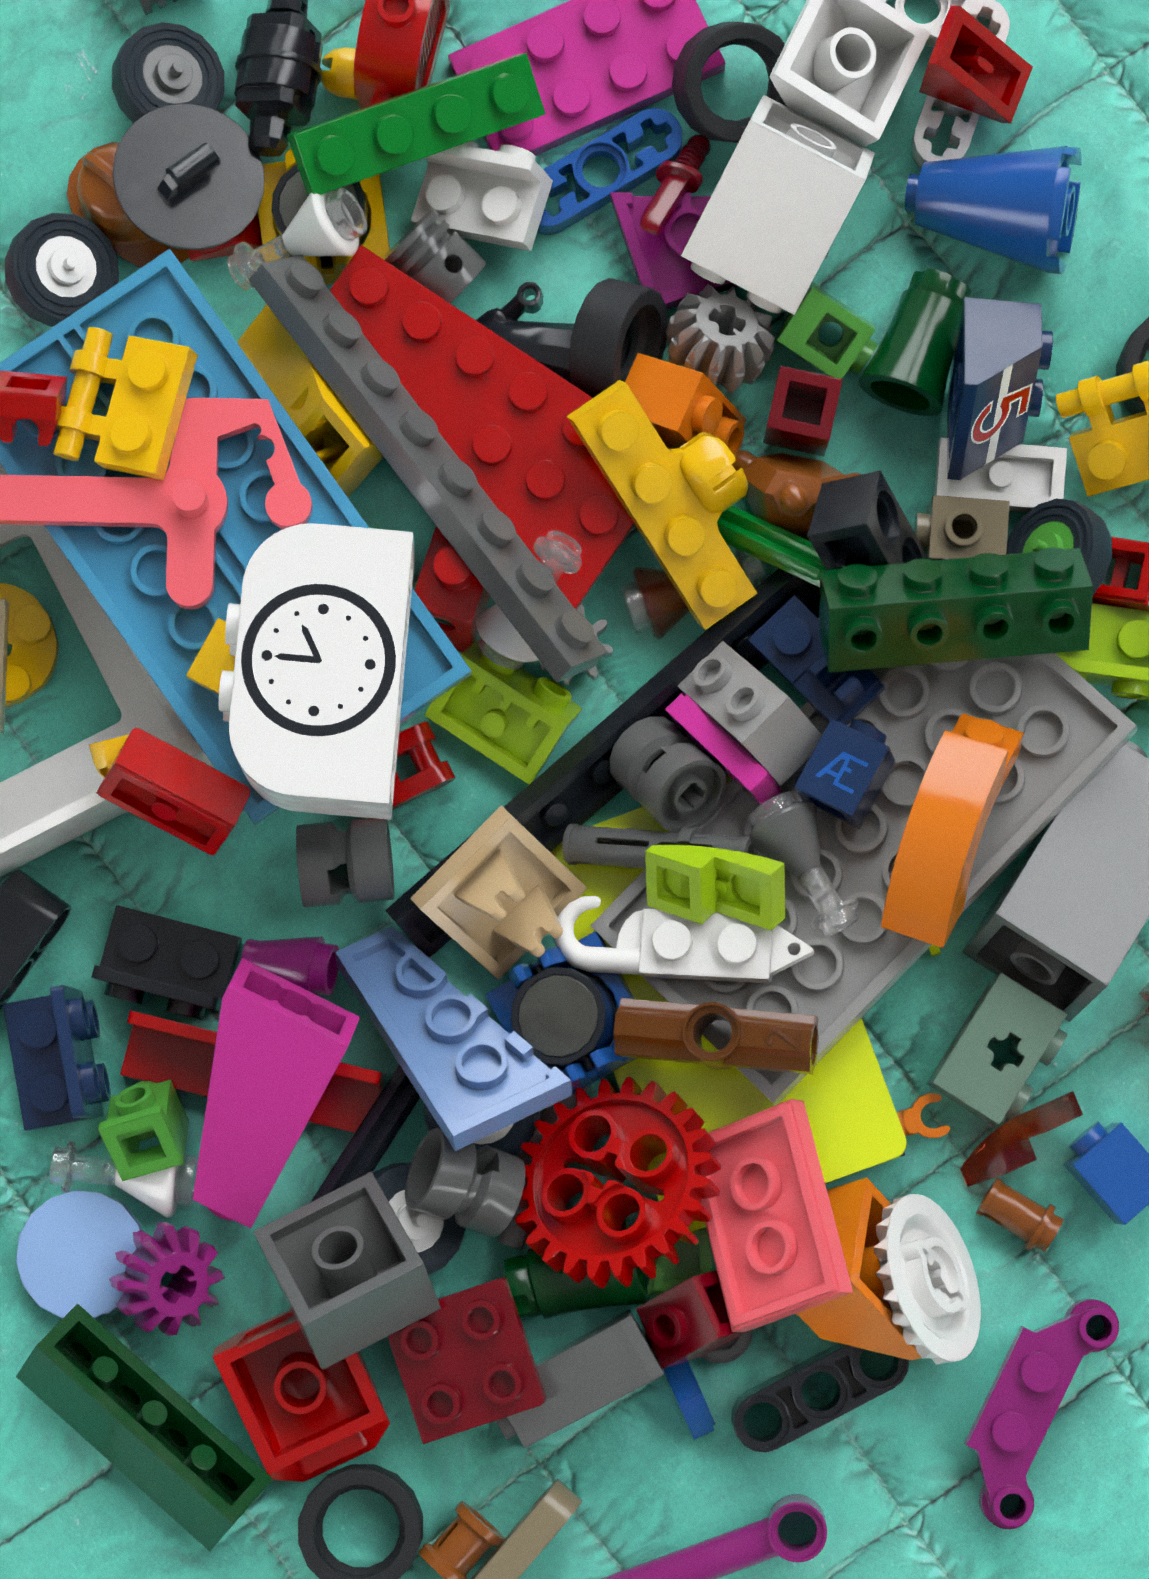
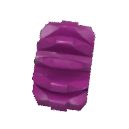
M160 1222L156 1225L153 1237L141 1230L133 1232V1242L136 1247L133 1254L123 1250L115 1253L116 1259L126 1266L125 1272L116 1274L109 1279L113 1288L124 1292L116 1305L121 1313L127 1316L135 1315L134 1324L138 1328L150 1332L158 1326L159 1331L168 1336L177 1335L182 1320L192 1327L201 1326V1318L198 1307L201 1304L208 1307L219 1305L217 1297L208 1292L210 1285L225 1279L220 1269L209 1266L218 1252L213 1245L207 1242L199 1243L200 1236L198 1231L184 1226L176 1232L173 1225L167 1222ZM166 1271L173 1274L172 1281L168 1286L160 1284L162 1276Z

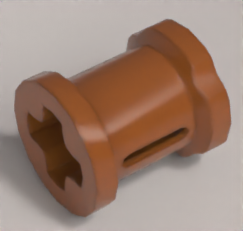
M461 1501L455 1508L456 1518L432 1545L424 1544L418 1551L421 1557L444 1579H467L466 1575L491 1546L499 1548L505 1540L503 1535L485 1517L469 1504Z

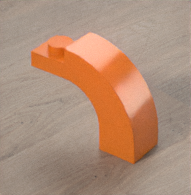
M964 713L960 715L952 732L944 731L917 792L900 842L887 891L881 922L882 928L944 948L964 909L971 871L982 833L994 802L1020 753L1024 732L999 725L989 719H980Z

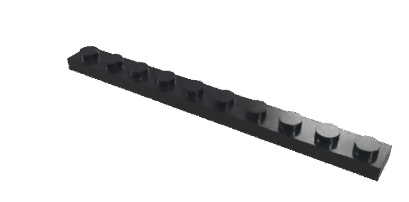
M779 568L755 588L758 594L713 624L506 804L504 808L541 844L552 852L563 842V836L569 824L583 825L623 790L610 773L609 759L614 744L626 729L635 722L647 717H665L677 725L665 709L680 694L685 696L678 685L722 641L759 671L768 662L750 645L748 639L794 595L819 619L820 587ZM469 838L385 910L414 945L429 958L452 938L422 912L410 898Z

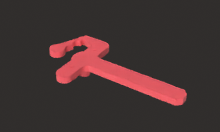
M186 399L170 456V465L166 471L164 481L139 477L0 475V524L154 527L163 530L167 535L166 589L176 605L188 610L203 607L210 601L214 593L216 533L223 526L228 513L227 493L218 477L219 441L254 428H259L261 433L257 436L258 441L267 440L274 445L273 455L266 460L274 486L267 493L265 508L269 519L275 526L285 529L290 526L306 524L312 515L313 504L308 490L299 481L268 399Z

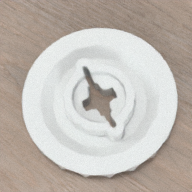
M909 1194L894 1199L892 1205L883 1208L882 1222L876 1225V1235L880 1243L874 1247V1254L880 1261V1270L876 1272V1276L883 1282L885 1289L882 1299L888 1301L891 1306L892 1322L902 1326L903 1339L907 1345H915L916 1351L922 1359L931 1358L936 1365L960 1361L966 1358L975 1347L981 1321L979 1288L969 1252L952 1220L933 1200L920 1194Z

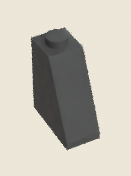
M631 1310L623 1312L535 1362L546 1394V1402L539 1407L496 1420L507 1440L518 1435L523 1446L526 1448L664 1375L656 1355Z

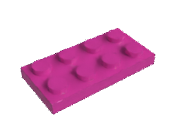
M569 0L448 55V60L456 76L519 53H527L546 114L484 136V139L490 150L499 151L501 145H513L526 149L537 156L673 95L674 64L685 43L703 28L708 27L696 0ZM719 49L708 58L702 69L701 82L725 71L726 62Z

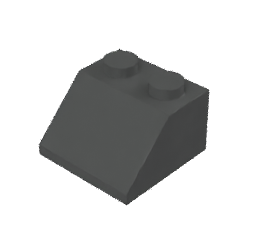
M372 1172L253 1231L279 1287L322 1370L441 1309L422 1259Z

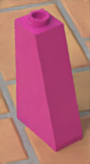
M244 958L241 959L222 997L192 1200L208 1207L219 1218L236 1221L249 1228L253 1226L344 1056L359 1022V1016Z

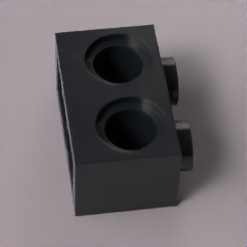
M881 471L822 483L807 536L826 570L841 569L853 564L876 566L908 563L915 559H928Z

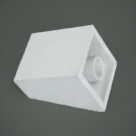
M763 95L681 256L692 262L690 267L699 276L717 284H724L725 280H728L747 290V298L760 308L772 313H780L784 309L795 315L866 181L875 152Z

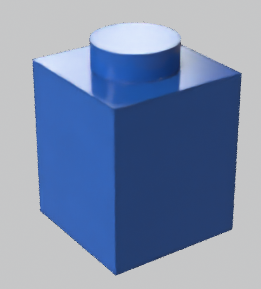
M1097 1121L1069 1145L1075 1155L1064 1166L1115 1224L1126 1225L1149 1204V1153L1122 1122L1111 1123L1104 1128Z

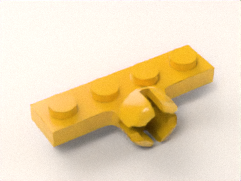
M618 380L567 416L698 625L705 630L758 594L718 529L717 521L721 513L745 497L748 491V482L743 469L740 468L738 471L734 469L732 464L736 461L735 456L722 440L714 437L709 432H701L681 447L668 449L627 383Z

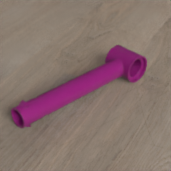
M801 1494L788 1495L773 1505L767 1518L601 1579H718L778 1556L790 1562H805L816 1557L826 1543L827 1526L825 1515L819 1504L812 1498ZM790 1512H804L814 1520L816 1530L812 1538L807 1542L792 1544L785 1541L779 1534L778 1525L781 1519Z

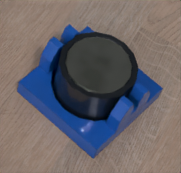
M595 931L578 941L584 946L607 947L603 938ZM559 947L546 949L542 956L537 957L539 961L536 963L517 965L509 974L511 980L485 994L505 1031L509 1034L515 1031L533 1047L534 1056L550 1069L556 1066L571 1079L572 1095L576 1093V1088L581 1087L584 1089L637 1059L617 1056L614 1053L615 1042L613 1040L615 1015L619 1008L621 998L635 999L622 974L587 972L574 968L567 962Z

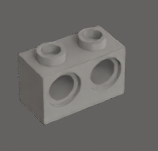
M724 641L707 657L703 658L695 669L678 685L685 695L687 694L768 771L774 781L780 786L811 757L822 737L818 729L788 695Z

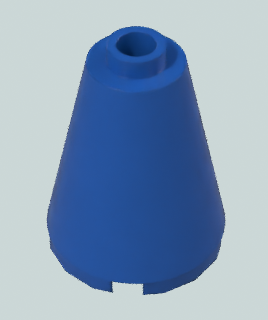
M1060 146L924 162L920 174L909 175L905 193V211L915 212V224L917 226L1047 273L1062 274L1065 271L1066 265L1056 256L1057 252L1070 253L1077 219L1081 182L1069 181L1071 172L1069 164L1082 166L1081 150L1078 147Z

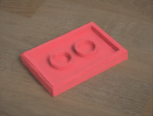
M790 1099L709 1132L716 1145L708 1153H711L721 1164V1170L706 1176V1178L710 1179L718 1187L720 1195L701 1199L700 1204L713 1216L712 1220L705 1222L732 1332H747L853 1293L804 1101Z

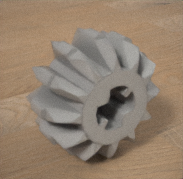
M709 284L699 293V296L687 293L686 297L679 303L675 316L670 318L666 330V335H668L666 341L670 344L668 362L702 372L714 385L720 383L728 392L733 394L741 386L742 382L753 385L755 379L760 377L765 362L769 361L774 349L773 341L775 338L770 334L772 316L757 312V305L749 299L743 301L737 298L734 285L724 294H719Z

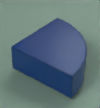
M689 1362L664 1368L663 1370L693 1439L715 1431L713 1426L716 1424Z

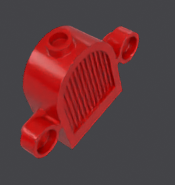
M365 0L357 37L353 72L360 109L431 84L450 10L449 0Z

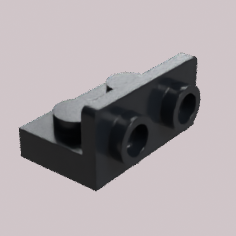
M116 905L100 966L94 965L91 978L107 982L104 995L141 1004L144 992L169 998L166 1011L203 1020L206 1008L221 1011L222 997L232 979L242 938Z

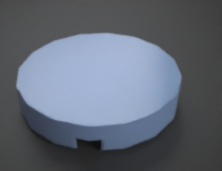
M74 1190L51 1197L31 1213L19 1235L16 1264L23 1287L38 1306L60 1318H64L77 1303L93 1318L115 1311L117 1309L116 1303L124 1292L113 1288L109 1279L116 1274L125 1272L126 1266L116 1259L115 1253L123 1250L133 1254L136 1250L133 1242V1232L143 1231L140 1222L124 1203L101 1192Z

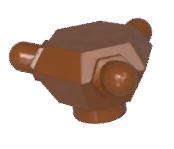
M739 450L735 455L736 461L732 464L736 471L742 468L748 482L746 497L751 512L757 517L809 540L807 534L822 483L862 475L857 472L843 474L824 461L784 453L756 457L749 451Z

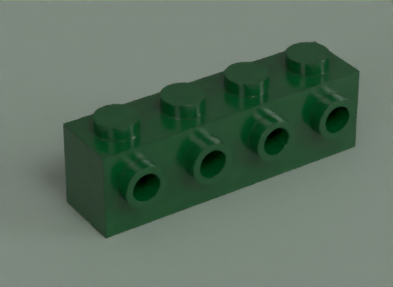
M1053 547L1042 549L1039 552L1005 555L983 553L970 558L935 561L915 559L908 563L876 566L853 564L841 569L820 570L819 634L828 671L841 672L1089 650L1093 584L1080 548L1062 549Z
M78 1303L35 1346L16 1375L17 1379L209 1552L273 1480L270 1475Z

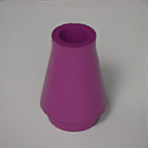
M322 936L276 940L248 939L245 942L241 959L244 958L315 995L330 996L335 988L339 972L335 952L339 948L337 945L326 944Z

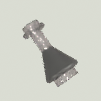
M785 792L758 806L748 817L754 827L749 833L752 842L751 846L767 858L783 862L785 870L800 880L819 913L810 923L812 929H821L823 935L828 938L841 933L856 923L859 919L855 908L858 906L856 898L842 901L821 866L815 803L812 801L799 802L793 792Z

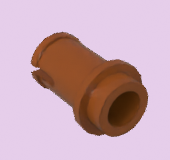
M998 1177L988 1189L976 1211V1214L983 1215L1026 1241L1024 1248L1028 1251L1035 1247L1045 1252L1064 1220L1054 1214L1056 1207L1052 1204L1044 1208L1003 1183V1180Z

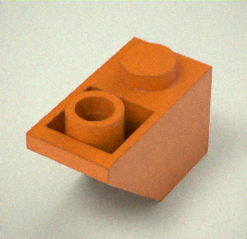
M637 353L625 383L631 389L665 446L670 449H676L699 433L709 432L714 437L722 440L735 456L743 442L744 424L747 419L702 372Z

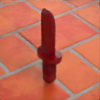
M695 134L688 140L675 162L663 161L660 164L655 176L661 185L641 216L640 226L642 230L658 236L684 195L698 191L703 182V177L698 170L711 148L708 138L701 134Z

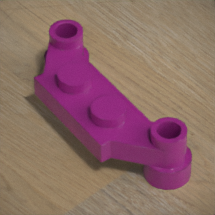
M1082 1299L1070 1306L1064 1318L1035 1331L1020 1326L964 1444L976 1450L984 1483L979 1495L980 1509L983 1515L999 1528H1018L1031 1517L1034 1509V1497L1027 1485L1026 1474L1083 1356L1091 1352L1107 1349L1117 1338L1119 1332L1118 1317L1115 1311L1105 1302L1096 1299ZM1100 1315L1104 1321V1330L1098 1337L1090 1338L1086 1331V1324L1092 1316ZM1008 1494H1017L1019 1496L1018 1509L1012 1514H1002L1000 1511L1001 1500Z

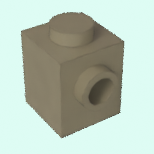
M933 495L927 506L926 513H916L914 533L928 559L934 561L945 560L946 557L948 559L970 558L983 553L1005 555L1007 551L1010 501Z

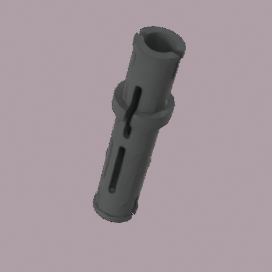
M571 823L565 830L562 843L563 857L569 865L588 864L646 869L645 851L652 845L704 846L758 855V851L751 846L752 842L749 835L741 837L703 834L700 828L684 826L680 832H667L633 828L579 826V824Z

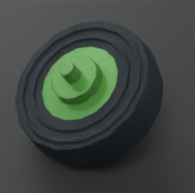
M1056 498L1038 504L1021 518L1011 532L1007 542L1006 554L1039 552L1042 549L1053 547L1062 549L1080 548L1093 584L1094 595L1104 581L1112 559V537L1105 521L1091 509L1077 501Z

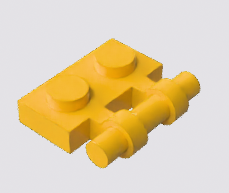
M88 327L82 350H75L69 370L75 376L67 405L61 406V413L56 425L59 433L53 454L63 459L79 461L85 438L99 441L94 461L102 468L164 481L198 355L188 346L129 335L122 360L108 358L114 335L104 329ZM101 382L115 385L106 417L92 414Z
M1149 360L1134 364L1133 372L1103 381L1099 376L1090 377L1078 381V388L1056 394V404L1062 418L1083 412L1089 417L1091 427L1075 431L1069 436L1087 497L1149 480ZM1140 396L1146 411L1115 420L1111 404Z

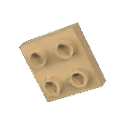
M501 805L410 899L422 912L499 980L525 952L535 957H540L544 954L545 947L541 944L543 937L550 934L556 939L563 934V928L558 920L559 914L568 903L578 899L588 888Z

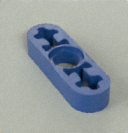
M658 108L643 110L543 169L553 180L549 197H555L568 189L567 179L564 176L572 173L574 185L585 200L577 202L575 192L572 191L558 201L559 213L551 217L549 212L544 209L537 233L553 235L562 232L611 202L610 192H629L653 178L663 161L675 162L682 148V128L675 116L666 110ZM651 128L656 135L666 131L668 135L665 138V151L658 153L652 146L644 148L635 154L634 164L638 168L631 171L625 152L617 144L625 142L626 150L629 153L643 143L644 129ZM603 156L610 158L616 163L619 175L614 183L606 187H596L586 181L583 175V168L592 158Z

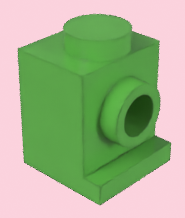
M814 282L808 288L795 315L790 313L776 333L778 342L827 375L843 379L848 370L858 375L878 345L870 339L876 330L873 323L822 290ZM835 322L840 325L842 336L839 341L834 344H826L819 339L818 331L824 323Z
M171 1079L160 1083L140 1081L124 1089L118 1095L110 1097L107 1119L99 1123L98 1130L122 1181L184 1164L189 1119ZM158 1137L161 1145L139 1151L140 1141Z

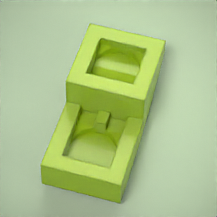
M652 845L645 851L647 906L699 924H703L717 912L771 931L785 919V865L783 862L740 851L692 845Z

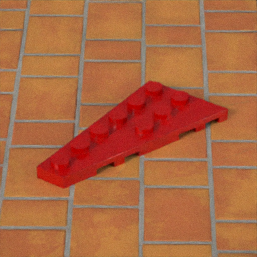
M360 245L331 287L330 292L344 310L358 321L362 333L381 358L395 369L404 388L421 410L435 421L438 432L458 458L472 469L478 484L498 510L512 521L518 536L535 558L550 570L555 584L577 611L635 525L567 418L569 414L590 401L592 397L366 247Z

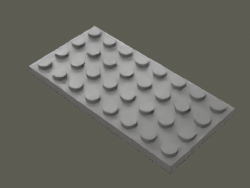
M1048 653L869 669L879 678L880 682L885 686V690L855 719L871 725L887 736L884 744L890 747L896 763L860 830L817 809L821 867L814 873L801 879L785 870V919L778 926L811 946L814 954L773 975L771 983L643 978L671 1003L700 1005L702 1003L717 1002L726 1005L728 1008L817 1016L819 1019V1043L817 1061L815 1062L816 1066L932 945L882 928L881 922L900 842L917 792L944 731L952 732L960 715L964 713L980 719H989L999 725L1024 732L1020 753L994 802L982 833L962 913L1137 732V725L1057 654ZM806 702L800 710L823 735L829 723ZM809 759L782 786L778 784L782 790L781 794L783 797L767 812L732 779L727 784V790L721 806L713 817L698 828L702 830L703 834L741 837L749 835L761 821L773 813L802 801L795 789V785ZM758 852V856L766 857ZM646 869L590 925L612 948H616L618 935L625 920L634 912L641 911L643 908L655 909L647 906ZM794 945L790 948L789 953L797 955L801 948ZM723 1020L715 1021L705 1028L702 1035L718 1050H721L730 1042L732 1035L731 1025ZM737 1068L775 1106L807 1075Z

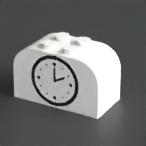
M299 524L273 534L258 547L251 557L243 578L241 604L229 603L227 609L225 643L230 644V655L235 656L234 671H222L219 689V711L223 712V720L229 722L231 746L247 781L261 797L271 804L297 812L391 820L415 561L413 532L327 524Z

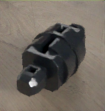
M268 0L266 13H252L247 18L246 29L242 35L240 54L235 62L237 70L234 91L236 96L235 106L250 120L249 141L252 149L259 153L260 156L280 157L288 146L289 140L287 135L291 134V126L307 125L310 122L311 110L315 106L317 87L323 74L320 68L323 45L321 43L322 34L307 19L308 0Z

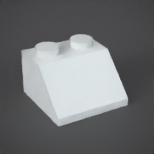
M806 0L769 77L788 108L866 147L880 139L931 32L882 0Z

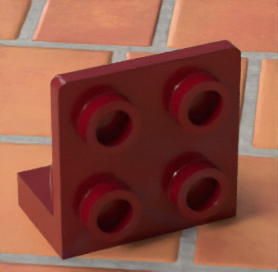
M503 1277L438 1298L441 1309L388 1336L423 1444L539 1407L546 1402V1394L509 1283Z

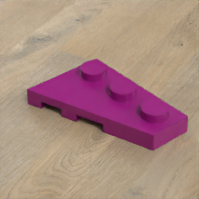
M610 192V201L638 283L660 292L665 302L666 310L679 306V303L686 297L687 293L699 296V293L708 284L718 293L729 290L733 285L734 288L738 287V285L728 280H725L724 284H717L699 276L691 269L690 265L692 262L681 256L711 196H691V193H686L662 232L657 236L645 232L640 226L641 216L653 196H633V193Z

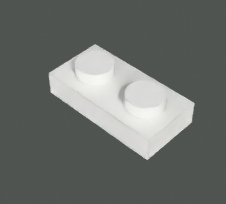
M940 438L937 451L934 495L1010 501L1009 511L1029 512L1038 504L1056 498H1064L1067 448L1019 444L965 478L952 480L947 479V438Z

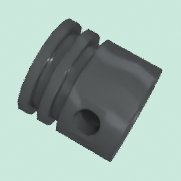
M431 209L392 247L383 259L451 303L476 278L487 262L456 231L449 234L447 229L450 225L445 220L438 223L435 220L438 213Z

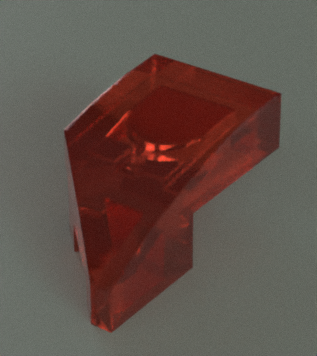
M1074 1091L1014 1117L989 1134L974 1149L960 1169L967 1187L1007 1174L1037 1160L1029 1140L1030 1137L1050 1131L1083 1115Z

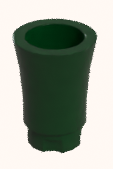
M927 268L925 271H915L909 288L901 294L893 318L876 353L859 378L858 382L862 390L875 400L906 413L921 416H933L941 413L947 378L956 348L964 297L970 298L971 296L969 286L954 278L953 275L940 270Z
M628 1217L623 1221L620 1231L631 1227ZM532 1248L528 1249L527 1255L504 1260L505 1279L509 1283L521 1321L540 1315L544 1319L572 1312L609 1306L644 1304L649 1301L645 1274L640 1267L633 1269V1278L629 1287L622 1285L611 1272L606 1286L598 1288L588 1278V1275L578 1284L570 1279L563 1272V1269L555 1272L542 1260L544 1254L538 1255Z

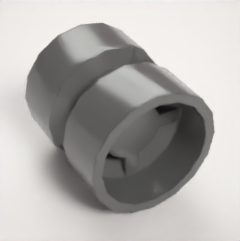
M647 717L637 721L626 729L614 744L609 759L610 773L615 781L634 800L640 802L644 810L663 828L671 832H680L684 826L700 827L713 817L721 806L727 790V780L723 769L669 719L665 717Z
M369 818L351 820L347 829L339 831L333 822L297 825V866L304 907L339 905L345 894H352L359 903L394 900V872L388 819Z
M437 1127L432 1129L423 1138L410 1164L405 1185L406 1205L412 1210L441 1220L448 1219L455 1214V1222L459 1226L489 1237L499 1236L509 1225L521 1200L525 1184L526 1169L524 1161L518 1156L488 1145L480 1147L476 1151L475 1143L455 1151L441 1128Z

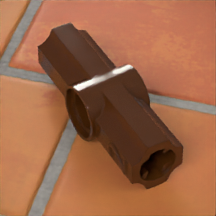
M621 998L615 1015L613 1032L615 1042L614 1053L621 1057L705 1064L707 1067L717 1070L737 1067L813 1075L819 1043V1019L814 1015L728 1008L726 1005L717 1002L693 1005ZM723 1020L729 1022L732 1030L730 1042L719 1051H705L701 1042L705 1028L715 1021Z

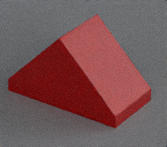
M950 5L929 59L919 92L997 122L1011 124L1033 66L961 6Z

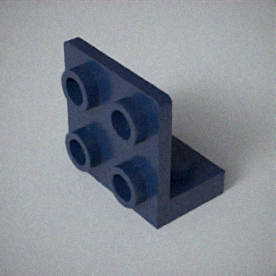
M60 985L50 987V995L3 1004L24 1131L104 1117L102 1102L110 1101L111 1089L105 1064H95L91 1039L100 1037L99 1019L94 1001H85L81 990Z

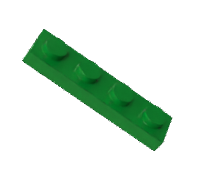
M519 53L288 134L287 137L307 196L310 193L322 195L543 116L546 113L527 53Z

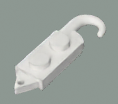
M598 896L580 897L568 903L558 916V920L563 928V934L555 939L556 946L560 948L567 962L574 968L587 972L635 974L654 978L771 983L773 975L814 954L811 946L778 925L771 931L717 912L703 924H699L658 909L644 908L641 911L634 912L625 920L618 935L616 948L584 946L575 938L574 923L578 916L586 910L600 906L601 899ZM794 945L801 948L797 955L789 953L790 948Z

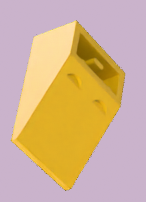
M266 304L237 343L349 498L383 458V455Z

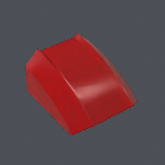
M291 1309L245 1331H241L215 1347L212 1356L263 1466L273 1480L305 1482L374 1449L390 1425L361 1352L358 1351L322 1370Z

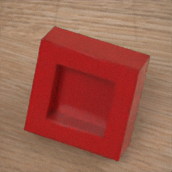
M0 371L1 441L5 443L13 442L17 433V421L22 418L31 419L37 425L39 430L38 446H48L56 433L61 406H64L66 403L67 376Z

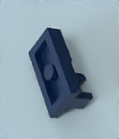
M795 595L748 639L750 645L828 723L832 718L847 726L885 690V686L880 682L879 678L869 669L841 672L828 671L819 634V619Z

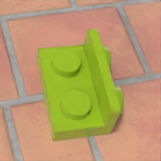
M1092 603L1089 650L1055 654L1088 683L1112 686L1111 695L1137 700L1149 699V612Z
M477 640L471 647H468L460 654L471 669V676L433 701L424 716L529 785L538 777L565 731L576 720L582 708L571 700L570 692L558 682L556 683V681L546 677L538 679L518 666L519 661L507 658L492 649L487 643L485 644Z

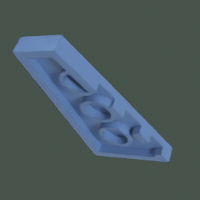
M393 926L335 952L337 968L455 1151L572 1096L571 1079L556 1066L550 1069L534 1056L533 1047L515 1031L509 1034L489 1017L488 1008L471 993L465 996L447 981V973Z

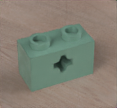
M1003 973L994 975L926 1084L990 1125H999L1004 1116L1014 1121L1034 1090L1033 1087L1025 1082L1038 1061L1048 1066L1062 1047L1068 1034L1059 1028L1068 1014ZM1008 1037L1013 1041L1009 1052L1012 1056L1016 1057V1061L1014 1064L1007 1063L994 1068L990 1064L995 1054L987 1048L989 1041L994 1043L1000 1042Z

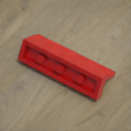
M130 1010L127 1023L133 1026L120 1075L155 1083L171 1079L175 1089L208 1097L217 1032ZM340 1062L308 1122L355 1133L382 1092L386 1074Z

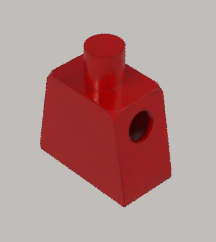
M436 526L414 591L433 617L443 619L452 624L447 625L436 621L456 650L462 653L476 641L478 635L476 619L480 613L486 610L490 595Z

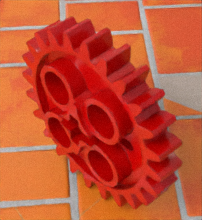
M626 1077L618 1093L607 1079H601L598 1097L591 1098L581 1087L576 1088L577 1106L569 1110L564 1104L557 1102L553 1106L558 1120L553 1125L541 1120H537L534 1123L537 1130L543 1135V1138L539 1144L526 1142L522 1143L520 1147L532 1158L530 1165H525V1185L527 1186L523 1188L518 1205L525 1211L520 1213L515 1218V1221L527 1234H530L526 1239V1243L538 1255L544 1254L542 1260L555 1272L563 1269V1272L578 1284L588 1275V1278L598 1288L606 1286L612 1272L622 1285L629 1287L633 1278V1269L636 1267H640L643 1272L653 1279L656 1277L655 1259L663 1255L669 1262L675 1265L680 1262L674 1247L679 1239L693 1245L698 1243L699 1240L689 1226L693 1220L700 1222H710L713 1216L700 1203L701 1199L720 1195L718 1187L706 1176L721 1170V1164L711 1153H708L716 1145V1142L705 1128L701 1129L705 1122L692 1107L687 1109L688 1105L675 1091L666 1096L663 1089L656 1082L651 1081L642 1092V1088L632 1077ZM610 1134V1138L605 1146L593 1151L596 1142L603 1136ZM666 1153V1157L660 1166L654 1170L647 1171L650 1162L656 1156ZM576 1162L588 1166L598 1175L606 1177L608 1181L603 1185L591 1172L568 1168V1165ZM627 1178L638 1190L645 1193L662 1195L664 1198L661 1201H653L643 1197L639 1192L622 1183ZM583 1192L579 1203L572 1209L565 1211L569 1200L576 1194ZM639 1211L636 1222L628 1229L620 1231L625 1218Z

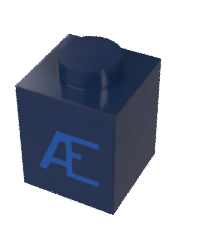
M831 718L795 785V789L802 801H812L817 809L860 830L896 763L890 747L884 744L887 736L871 725L853 719L848 727Z

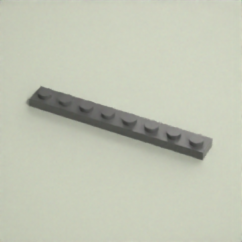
M303 255L261 263L250 277L249 282L556 683L593 668L608 651L594 634L590 622L578 613L555 584L550 570L535 558L518 536L512 521L498 510L481 488L472 469L458 458L438 432L435 421L421 410L401 384L395 369L381 358L362 333L358 321L344 310L324 284L321 273L308 263Z

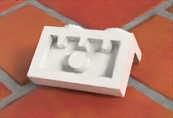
M470 141L425 157L429 163L411 218V222L414 225L426 213L434 209L438 213L435 220L438 223L445 220L450 225L447 229L449 234L456 231L465 239L532 251L553 182L535 161L536 156L533 153L513 145H501L499 151L483 149L474 141Z

